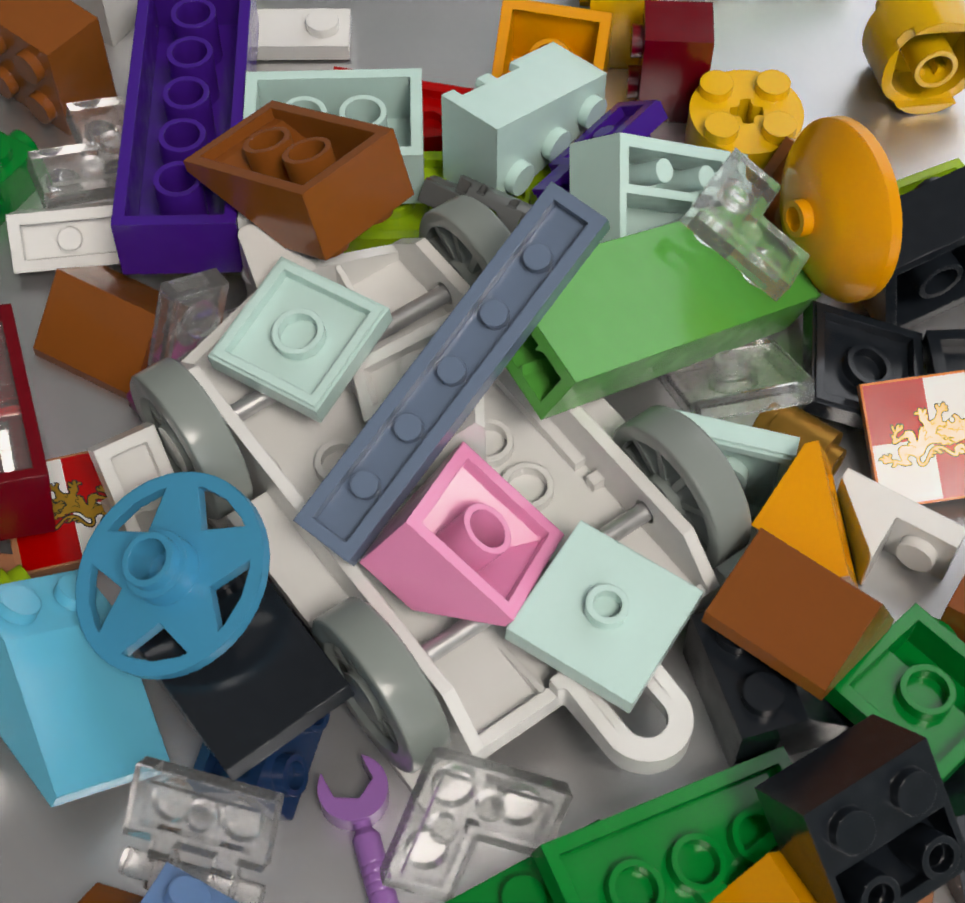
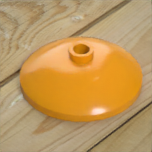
M840 115L814 120L798 135L784 164L780 189V218L784 236L796 262L812 284L823 294L842 303L868 300L880 293L891 279L901 250L902 208L896 178L882 146L875 136L860 122Z

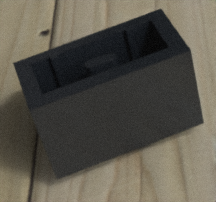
M875 714L868 716L754 787L780 852L818 903H917L965 871V842L927 738Z

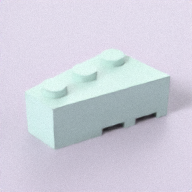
M551 42L511 61L508 69L511 72L498 78L486 73L476 78L475 87L477 88L463 95L454 89L441 95L443 178L458 184L460 176L464 175L510 196H519L527 190L534 176L605 114L607 109V101L605 100L607 73L555 42Z
M621 132L569 144L570 194L606 217L609 221L610 230L600 243L748 202V154Z

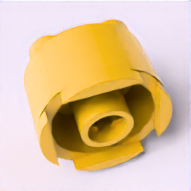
M877 0L875 3L876 10L869 18L863 32L862 48L886 98L894 102L898 109L910 114L934 113L954 105L956 101L953 96L965 89V0Z
M773 69L763 72L752 70L708 71L700 78L699 86L691 97L684 143L748 154L749 192L784 138L787 136L796 139L801 133L804 122L803 105L798 95L790 88V78L781 71Z

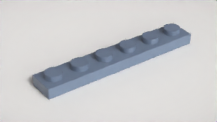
M551 181L293 521L346 562L355 566L610 230L608 219Z

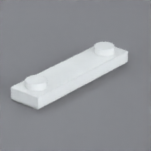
M351 8L257 9L259 20L257 60H350Z

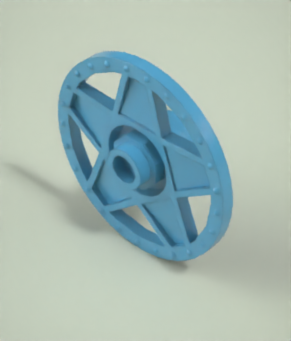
M177 472L154 478L133 489L120 499L103 517L90 537L83 552L76 579L77 615L81 629L92 649L108 664L127 674L155 680L171 679L190 674L223 655L239 639L252 621L259 608L268 581L270 568L269 540L265 525L256 507L233 485L216 476L200 472ZM205 491L214 493L228 501L242 518L245 526L208 529ZM162 497L148 532L118 531L140 508ZM249 569L241 598L223 625L216 590ZM99 570L122 588L103 626H101L96 607V587ZM163 629L187 652V654L158 661L129 657Z

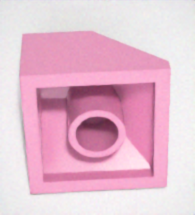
M463 441L389 520L359 563L411 610L505 627L515 619L564 534Z

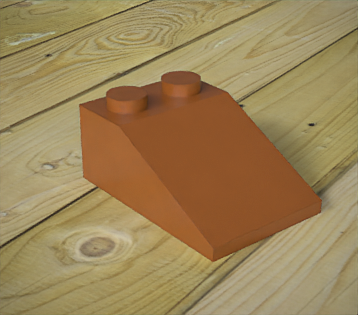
M273 100L183 160L187 172L284 248L324 261L342 254L348 249L350 242L373 225L387 220L393 214L394 209L414 195L393 128Z

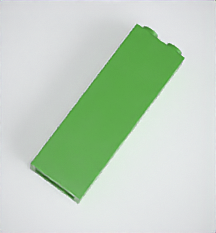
M749 201L599 243L507 364L506 368L539 418L543 420L784 331L821 294L755 204Z

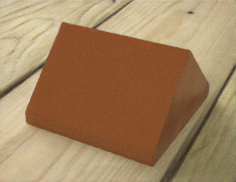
M105 265L57 268L33 350L36 356L127 399L126 396L130 390L131 377L147 368L152 362L159 361L157 355L182 325L189 324L195 328L203 318L202 311Z
M762 528L759 529L702 618L703 623L821 701L890 630L894 621L881 602Z

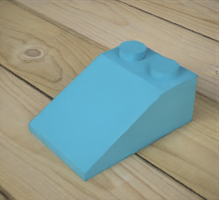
M78 570L0 584V737L51 808L164 772L170 763L142 679L108 664L92 649L85 638L76 609L75 591ZM96 587V607L101 626H103L112 605Z

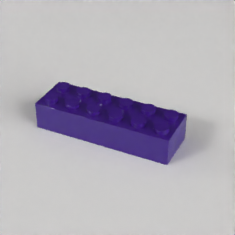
M138 0L110 225L123 275L242 272L243 263L238 240V211L187 172L183 160L243 120L246 72H256L259 20L256 0Z

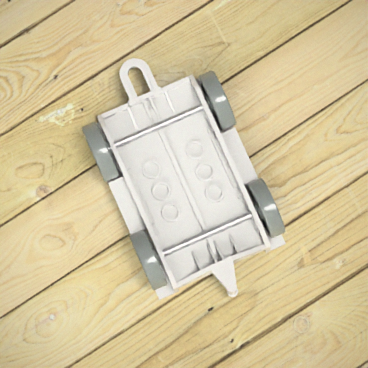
M457 195L423 215L419 228V238H401L389 245L342 253L326 261L318 258L310 259L302 253L284 248L253 224L245 225L238 231V240L243 263L242 277L245 282L252 285L254 293L282 256L388 307L393 321L371 352L453 311L511 233L497 215L486 205L472 197ZM254 293L181 362L165 357L131 377L130 391L142 423L149 422L155 425L174 473L200 472L221 478L240 490L256 507L265 525L269 540L270 568L268 576L308 627L312 638L349 683L355 695L344 703L358 724L433 822L484 787L485 758L562 705L571 712L604 754L615 765L628 772L643 775L657 774L670 769L682 759L688 749L693 731V709L685 693L661 664L643 692L664 715L667 726L657 736L650 738L640 737L629 730L601 696L506 640L505 633L508 625L504 627L411 610L359 563L360 560L355 566L349 564L293 521L367 423L363 420L353 378L323 421L319 423L212 367L207 356ZM505 367L484 395L486 462L564 534L534 587L580 520L703 590L701 600L692 615L706 611L727 579L716 567L747 546L751 536L752 523L748 501L741 483L727 458L715 442L693 420L677 410L662 405H655L626 422L604 397L541 420ZM421 485L415 486L413 488V490L410 492V494L407 496V498L404 500V502L401 504V506L398 508L395 514L421 487ZM205 491L207 521L214 529L245 526L242 518L228 501L214 493Z

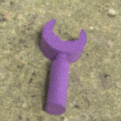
M361 754L362 766L370 779V783L359 798L334 797L322 774H320L317 784L320 808L325 818L335 827L346 831H355L352 843L359 869L361 870L360 873L368 902L399 903L380 833L372 827L383 817L388 808V779L384 769L376 760Z

